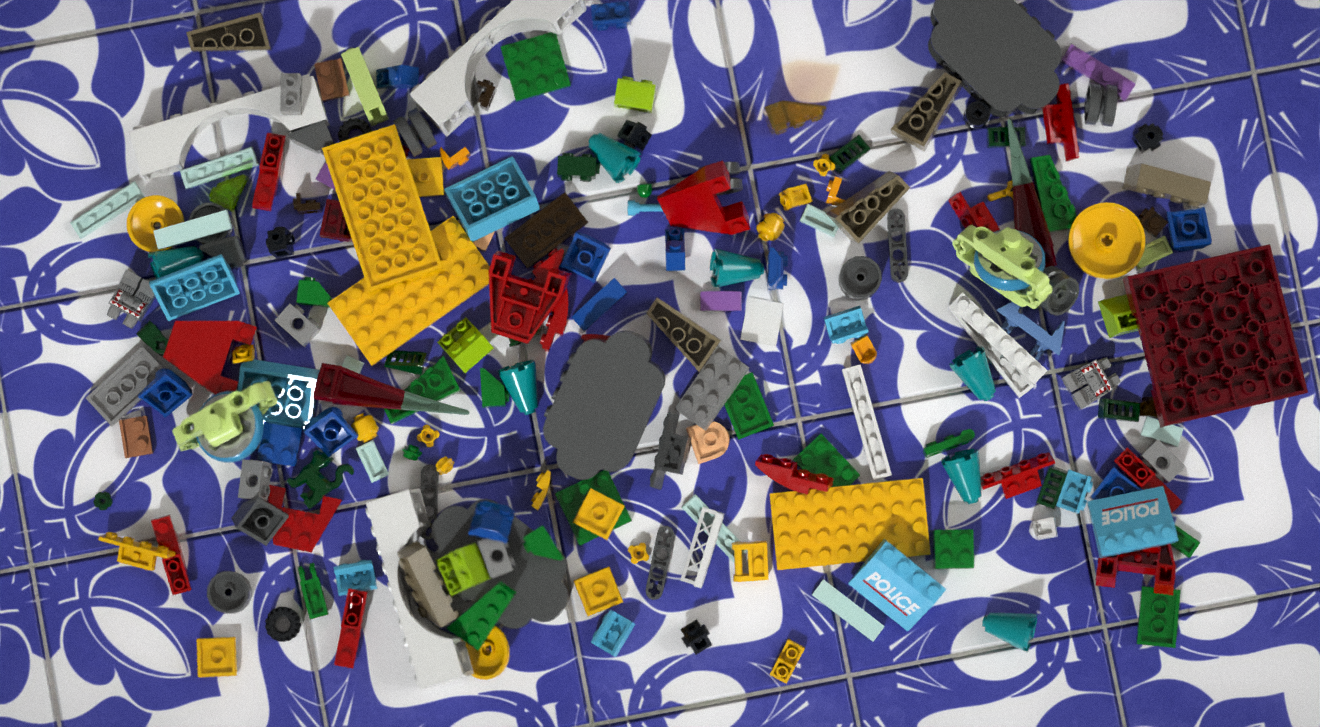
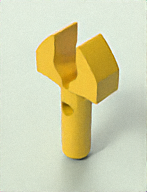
M1012 180L1007 182L1006 189L988 194V201L991 202L1006 196L1011 197L1013 201V191L1011 192L1013 187Z

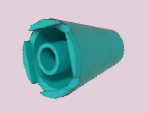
M602 133L593 134L588 141L589 149L616 183L626 180L624 176L627 173L631 175L641 160L639 157L641 155L640 152Z
M196 246L148 253V258L152 257L153 259L150 265L156 279L200 263L204 259L200 248L197 249Z
M714 249L715 251L711 254L710 271H713L714 277H710L713 287H722L759 279L764 273V264L761 263L760 259L721 249Z
M982 346L975 347L977 351L971 352L968 350L952 360L953 363H949V366L979 400L988 401L994 397L996 389L985 350Z
M522 361L515 363L511 367L506 366L499 369V376L519 412H524L525 415L536 412L535 409L538 408L535 361Z
M978 449L962 450L955 452L952 458L949 455L942 458L941 463L963 502L968 504L978 502V498L982 496Z
M989 613L988 616H984L982 627H985L987 633L1022 651L1028 652L1031 647L1029 641H1031L1035 634L1037 614Z

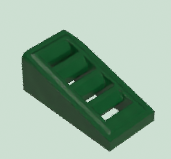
M988 127L986 129L987 148L1010 147L1008 127ZM1014 127L1016 132H1020V146L1025 147V127ZM1005 132V142H1002L1001 133ZM994 133H997L998 142H994Z
M858 135L833 153L829 159L835 163V170L838 174H841L869 152L871 148ZM857 143L863 151L860 152L854 144ZM848 148H851L852 151L856 154V156H854ZM843 152L850 159L849 161L843 156Z
M393 351L387 355L384 367L422 375L427 353Z
M1107 398L1099 400L1098 418L1139 422L1140 403ZM1114 405H1117L1116 415H1114ZM1122 406H1124V416H1121ZM1130 406L1132 407V417H1129Z
M1052 465L1048 467L1036 503L1055 509L1067 477L1066 470ZM1051 473L1060 475L1061 478L1059 479L1051 476ZM1048 481L1056 482L1058 486L1049 484ZM1046 488L1052 489V490L1056 491V493L1054 494V493L1045 491V489H1046ZM1043 495H1046L1054 499L1053 501H1050L1042 497Z

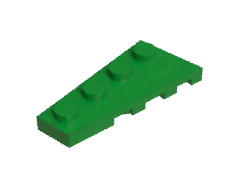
M1045 155L1031 158L1030 163L1037 197L1049 233L1070 229L1077 217L1076 210L1069 200L1066 188L1061 183L1060 175L1051 156Z
M444 356L404 389V391L438 402L461 391ZM384 408L391 424L419 412Z
M500 581L460 615L459 618L453 621L447 629L476 650H479L511 602L516 591Z

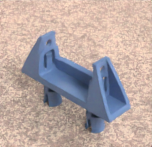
M1010 302L996 310L1005 317V322L1001 328L1003 330L1006 329L1007 334H1010L1015 327H1020L1036 339L1037 343L1029 354L1033 356L1037 352L1035 357L1037 361L1046 349H1050L1058 356L1060 355L1064 321L1059 324L1055 331H1052V335H1049L1047 331L1022 313L1020 314L1018 310L1022 307L1014 302Z

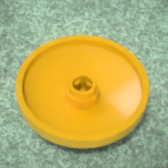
M1109 202L1094 204L1084 209L1073 221L1068 235L1069 252L1075 264L1086 274L1099 279L1118 278L1130 272L1142 258L1145 249L1144 229L1137 216L1128 208Z

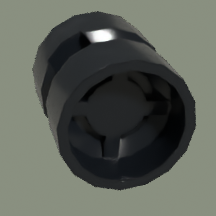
M972 102L968 105L963 115L965 125L973 130L981 129L990 118V109L983 102Z

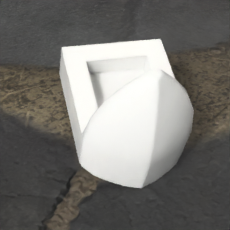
M1051 517L1032 521L1029 526L1030 535L1036 540L1058 537L1055 518Z

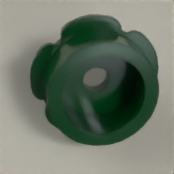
M98 492L93 503L96 508L104 511L111 507L113 500L108 492Z

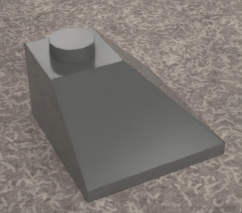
M324 120L288 134L294 144L317 154L322 153L324 155L322 148L335 144Z
M237 235L200 246V250L211 258L222 254L228 265L232 266V269L244 266L243 263L247 262L242 241Z
M258 496L242 503L231 519L237 529L267 546L289 515Z

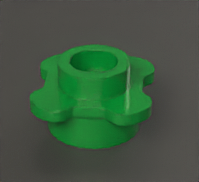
M408 445L402 448V451H404L403 456L410 460L416 461L422 455L417 446Z

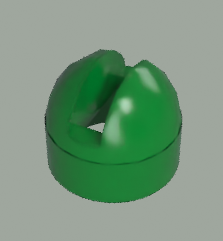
M652 184L637 185L638 195L642 198L649 197L652 194Z

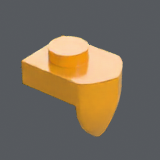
M440 147L442 160L448 170L453 169L458 164L460 166L464 165L469 161L468 157L471 156L467 148L464 147L449 158L443 148Z
M835 176L833 181L829 180L826 189L829 195L826 203L838 206L845 201L836 197L842 181L841 178Z
M867 334L850 343L861 363L871 364L877 357V351Z

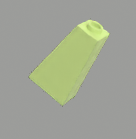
M359 47L346 50L341 55L371 127L389 120Z

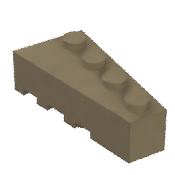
M261 12L186 32L191 51L193 52L272 51Z
M944 73L928 89L926 94L904 114L902 119L891 128V133L925 152L962 88V81Z
M1141 163L1127 167L1122 189L1153 195L1156 198L1171 199L1170 201L1175 203L1185 202L1190 207L1199 208L1200 205L1207 204L1211 182Z
M888 171L826 213V215L849 239L860 243L910 187L899 175Z
M659 297L655 299L646 313L698 372L702 370L721 342V339Z
M415 541L397 552L400 559L398 560L399 565L405 571V580L411 586L413 591L411 595L419 606L417 610L420 616L439 627H443L460 616L458 611L453 610L450 605L453 602L450 595H447L441 587L444 585L442 579L434 572L436 567L426 546Z

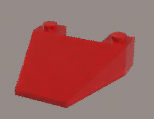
M723 160L702 167L657 196V200L670 226L729 235L750 230L749 214L743 202L740 201L722 207L716 195L731 189L729 172Z
M497 251L493 254L488 272L491 332L528 344L566 292L571 273L552 268L548 271L545 285L512 275L516 256Z
M175 321L163 358L213 395L224 391H236L238 381L220 375L232 340L251 345L257 327L241 321Z
M1171 544L1098 558L1096 586L1115 588L1117 571L1155 575L1154 593L1173 595L1176 565Z

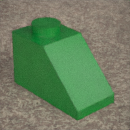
M304 277V280H299L297 304L329 307L327 303L332 298L320 283L315 281V278Z
M480 368L482 407H506V402H509L508 390H505V386L486 369Z
M543 525L523 537L525 542L522 544L528 553L532 551L536 556L559 561L564 559Z

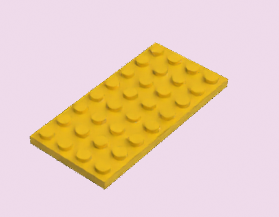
M395 124L323 147L322 150L369 292L371 293L443 269Z
M454 216L431 231L443 269L371 293L368 290L365 278H363L327 303L371 366L489 285L488 272L490 266Z
M923 478L831 487L828 492L811 489L808 495L797 491L769 493L777 570L863 562L869 558L884 538L907 557L931 555Z

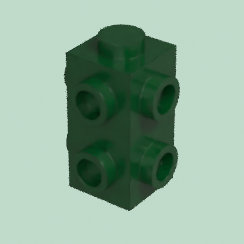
M562 153V156H558L557 177H561L562 181H572V178H580L582 182H591L592 179H596V174H600V163H596V157H593L592 154H581V157H576L573 153Z

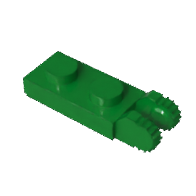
M963 430L960 436L950 435L945 437L943 442L937 443L933 441L926 444V448L923 449L924 457L928 458L973 441L975 437L974 430Z
M314 563L309 564L313 579L306 580L304 568L302 566L298 567L301 579L300 585L310 620L329 615L320 578L317 576Z

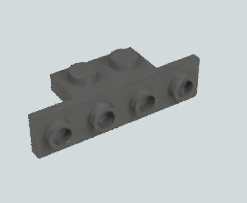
M671 412L667 413L663 422L664 429L659 439V450L654 459L653 473L650 476V487L658 490L662 489L666 472L683 475L691 437L675 434L679 415Z

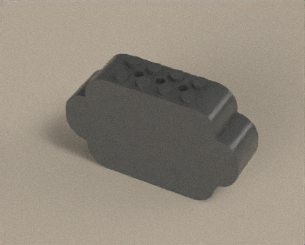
M1014 0L935 1L930 13V20L934 29L928 40V51L931 57L949 75L962 81V87L976 101L983 102L989 107L991 115L1007 117L1017 109L1024 114L1033 115L1041 112L1050 104L1059 90V79L1054 71L1062 58L1061 48L1054 40V35L1049 30L1045 31L1040 26V21L1027 13L1024 5L1021 3L1017 4Z
M622 330L611 335L608 340L601 338L590 339L582 343L576 353H571L567 362L570 364L569 369L564 370L559 380L562 382L561 387L556 388L553 393L552 399H554V402L545 411L544 417L547 418L543 426V434L546 441L558 449L556 456L558 466L567 475L576 479L586 480L594 477L601 469L610 472L619 471L631 461L665 386L664 371L657 363L651 361L652 347L644 336L630 330Z
M481 499L474 502L468 510L461 506H451L444 509L434 521L432 537L439 548L434 554L433 562L436 567L435 572L442 579L443 576L436 562L437 559L473 543L477 544L483 558L478 541L486 538L468 535L476 504L484 500L498 504L497 502L490 499ZM515 516L507 540L509 547L506 548L508 556L512 555L516 566H513L514 571L489 579L457 594L466 602L471 600L473 603H476L500 581L516 591V594L496 625L501 623L511 629L523 628L532 619L540 622L553 621L562 613L569 600L568 590L562 582L567 573L565 556L560 550L559 552L564 558L562 561L536 556L532 551L528 553L522 544L525 542L523 537L533 532V530ZM496 550L493 552L492 558L494 561H500L503 558L502 551Z

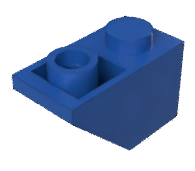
M397 65L376 70L377 89H407L419 84V67Z
M665 229L666 271L685 270L684 229Z

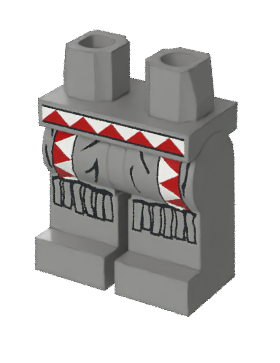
M126 269L118 288L109 301L110 307L107 316L117 320L120 313L123 312L127 316L122 324L133 329L138 321H142L156 298L149 285V281Z
M1107 357L1098 361L1094 360L1061 378L1069 393L1087 384L1085 388L1071 395L1079 410L1112 391L1113 387L1121 382L1116 373L1106 377L1104 370L1111 367Z

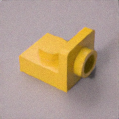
M807 184L787 188L779 193L780 203L784 211L812 202Z

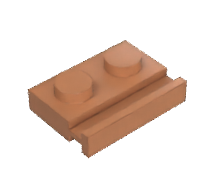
M341 58L314 64L323 102L350 96Z
M148 416L119 420L126 459L154 454Z

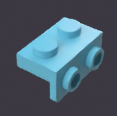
M860 306L823 317L832 344H842L847 339L853 337L860 338L869 332Z
M1068 470L1056 506L1076 514L1080 513V510L1084 511L1087 500L1084 498L1087 492L1090 493L1093 486L1092 477Z
M360 560L357 563H344L334 567L339 596L347 595L348 589L359 591L377 589L372 560Z
M609 610L603 617L599 629L594 632L591 643L616 657L634 628L635 623L615 611Z

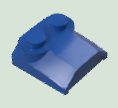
M1205 207L1167 212L1171 236L1170 243L1174 250H1196L1211 245L1212 239Z
M576 232L560 267L566 268L595 283L609 256L611 248L587 234Z
M769 248L767 290H783V286H787V274H784V267L788 266V255H784V251H777L775 248Z
M163 368L155 373V379L138 394V398L144 400L166 418L188 400L193 393L186 381L170 369Z
M337 407L325 409L311 419L304 428V433L328 457H331L332 454L353 439L358 438V434L343 418L342 411Z
M264 422L263 435L258 449V460L296 466L303 428Z
M1113 467L1089 498L1097 500L1143 489L1135 485Z
M486 500L478 502L468 535L507 543L514 520V510L507 505L496 504Z

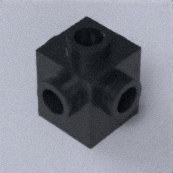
M626 119L617 136L625 141L624 145L643 151L652 134L646 130L647 126L640 122L634 123Z
M1153 123L1149 126L1144 124L1137 129L1138 133L1131 138L1142 154L1149 149L1154 151L1160 147L1161 144L1159 142L1164 139L1160 127L1155 126Z
M276 227L274 230L267 231L266 245L271 255L276 259L294 255L293 244H295V237L293 233L285 227Z
M697 619L680 629L684 635L681 639L687 648L691 646L696 655L712 646L707 636L710 634L705 624L701 626Z

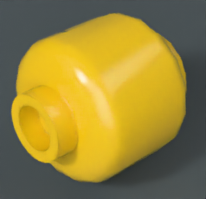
M774 212L766 213L756 226L759 233L758 236L764 241H775L778 239L785 228L783 218Z
M361 413L353 418L354 422L351 424V427L358 434V438H356L358 441L366 443L378 436L376 433L379 431V427L372 415L364 416Z

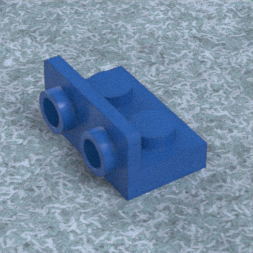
M629 1L591 5L593 28H597L598 31L608 30V27L616 26V29L627 28V25H631Z

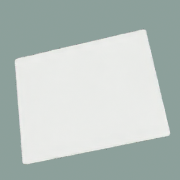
M748 297L741 340L776 346L784 303Z

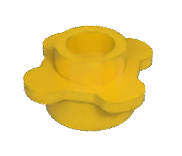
M823 154L819 160L813 162V166L821 176H826L827 172L834 170L836 167L835 163L829 159L828 154Z
M424 425L421 433L417 435V440L424 442L427 447H432L435 439L439 438L440 434L437 430L431 429L429 425Z
M445 456L436 463L435 467L437 472L443 475L453 469L455 462Z
M645 543L629 546L628 552L631 554V562L633 564L649 559Z

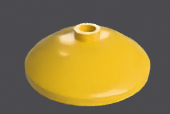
M159 195L147 196L136 202L131 208L127 217V231L133 243L144 251L168 250L174 246L161 250L158 249L153 232L158 229H155L154 225L160 223L161 227L159 229L179 224L185 222L184 216L179 206L171 199Z
M496 625L479 650L465 642L474 674L471 676L481 680H488L499 676L505 670L509 661L510 649L506 636Z

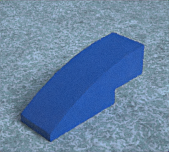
M615 278L612 279L572 316V319L583 331H586L627 294V291Z

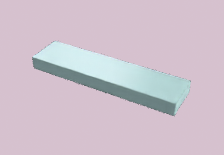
M253 147L180 170L185 189H189L259 166Z
M134 181L70 222L80 239H83L131 208L136 202L145 198V196Z
M228 210L154 230L153 232L157 247L161 250L231 230L232 225Z
M695 494L681 508L698 524L702 507H708ZM705 512L703 520L707 526L713 524L715 515ZM722 523L716 545L735 563L732 543L740 542V540ZM742 550V556L747 552V550Z
M824 579L812 593V596L872 642L885 627Z

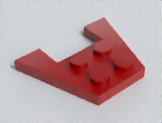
M269 485V503L289 515L288 519L274 535L273 545L312 553L343 500L324 496L319 514L282 507L286 488Z

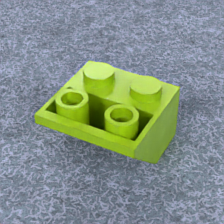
M622 76V79L618 78L614 107L652 113L656 85L652 84L653 82L649 80L637 82L633 81L634 78Z
M1127 294L1098 301L1109 338L1138 331L1135 315L1132 316Z
M466 317L437 342L464 373L469 371L494 349Z
M476 543L462 547L436 560L451 596L491 579Z

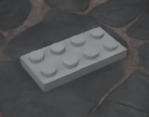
M142 346L91 392L86 399L113 427L142 400L138 398V394L155 379V373L163 369V367Z
M718 346L675 409L706 431L750 367Z

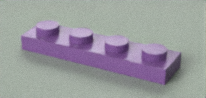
M1073 44L1069 46L1061 59V62L1095 83H1099L1103 88L1106 84L1117 85V96L1124 101L1136 85V83Z

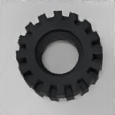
M350 118L339 127L338 140L339 142L348 140V134L353 129H359L363 134L372 132V129L363 119Z
M288 607L273 609L265 620L267 634L272 639L280 642L290 641L300 631L301 619L296 611ZM280 617H287L290 620V628L285 632H280L276 628V621Z

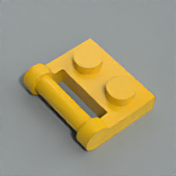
M733 542L732 549L734 550L735 561L733 581L769 580L767 542ZM742 550H747L748 574H743Z

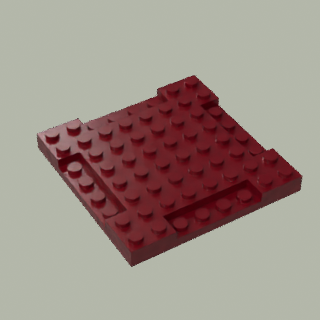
M1270 244L1123 278L1132 316L1135 315L1153 386L1151 393L1160 428L1308 393Z

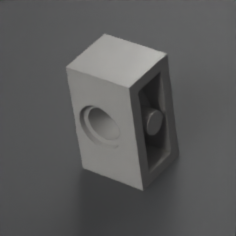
M281 73L280 112L282 115H302V76L300 73Z
M289 304L275 321L302 346L306 347L320 331L317 328L319 324L312 317L307 319L303 315L305 311L297 304L295 306ZM297 319H302L304 322L303 327L300 329L294 328V322Z
M1159 439L1155 440L1139 456L1142 459L1141 461L1155 472V476L1165 483H1169L1185 467ZM1159 457L1165 460L1163 468L1158 467L1156 464Z
M242 460L238 498L251 500L259 496L265 501L268 500L270 477L273 472L272 463Z
M487 538L478 541L491 579L514 571L513 566H516L513 556H508L506 548L509 547L508 543ZM496 550H500L503 553V558L500 561H494L492 558V554Z

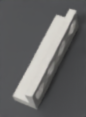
M702 507L680 581L693 584L694 587H703L725 513ZM705 512L715 515L713 524L709 526L703 520ZM706 530L709 535L708 541L701 545L698 535ZM700 548L703 557L701 561L696 563L692 554L693 551ZM695 566L698 572L696 580L686 578L687 571Z

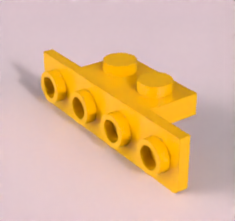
M106 532V534L98 537L99 541L119 546L117 562L149 571L155 570L157 556L162 558L175 556V552L169 551L168 547L151 546L152 543L146 541L136 542L132 537H118L117 533Z

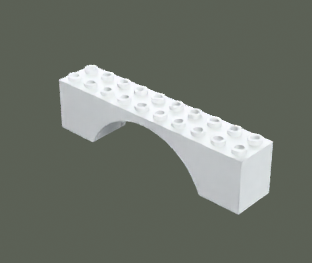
M511 0V3L506 7H502L492 20L486 21L479 32L473 33L469 37L468 42L463 46H459L449 59L443 60L436 71L430 72L426 76L425 81L417 84L412 89L410 96L417 107L447 137L475 112L471 97L472 81L475 71L485 54L498 42L516 33L540 30L560 35L587 10L583 0Z
M309 74L302 76V115H282L280 112V83V86L274 88L273 86L264 87L261 92H247L243 94L244 97L238 99L236 97L227 98L221 104L217 102L208 104L205 109H191L188 111V114L182 116L181 114H174L165 121L158 119L152 121V125L149 126L138 125L133 127V130L129 131L141 175L148 181L183 170L187 154L196 138L213 123L230 116L249 114L266 117L279 123L290 133L323 120L329 126L328 117L314 76Z
M408 489L367 502L366 514L372 522L371 531L377 539V552L382 556V569L387 574L389 580L387 586L390 593L393 594V607L396 612L398 611L400 618L398 619V624L405 635L404 644L410 652L409 661L416 673L415 682L421 690L474 674L465 641L456 635L439 629L428 619L420 616L417 610L419 607L411 595V586L405 580V571L398 562L400 559L397 552L418 541L424 531L431 526L421 490Z

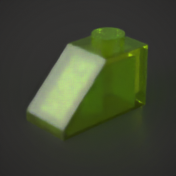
M242 174L218 183L210 191V202L221 205L224 209L233 213L247 184L248 176Z

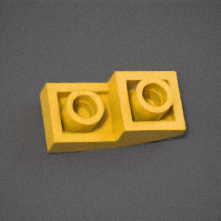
M254 344L240 345L233 350V364L254 361Z
M549 470L546 473L542 471L536 479L538 482L536 486L542 491L541 493L537 491L531 499L533 504L531 506L537 511L542 506L549 490L551 472Z
M788 638L769 675L787 684L805 647Z

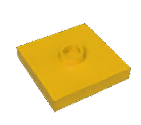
M442 158L407 159L419 197L444 196Z
M590 488L573 523L608 540L625 505Z
M609 566L573 580L587 616L623 603Z
M236 637L196 639L198 677L237 676Z

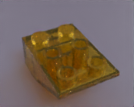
M782 100L764 107L763 115L770 133L780 135L787 132L786 129L790 127L796 129L804 126L806 121L811 120L815 122L822 119L826 106Z

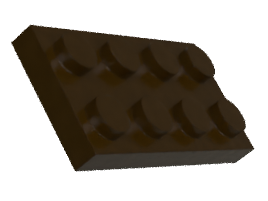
M564 192L504 239L526 268L529 269L587 225L588 221Z

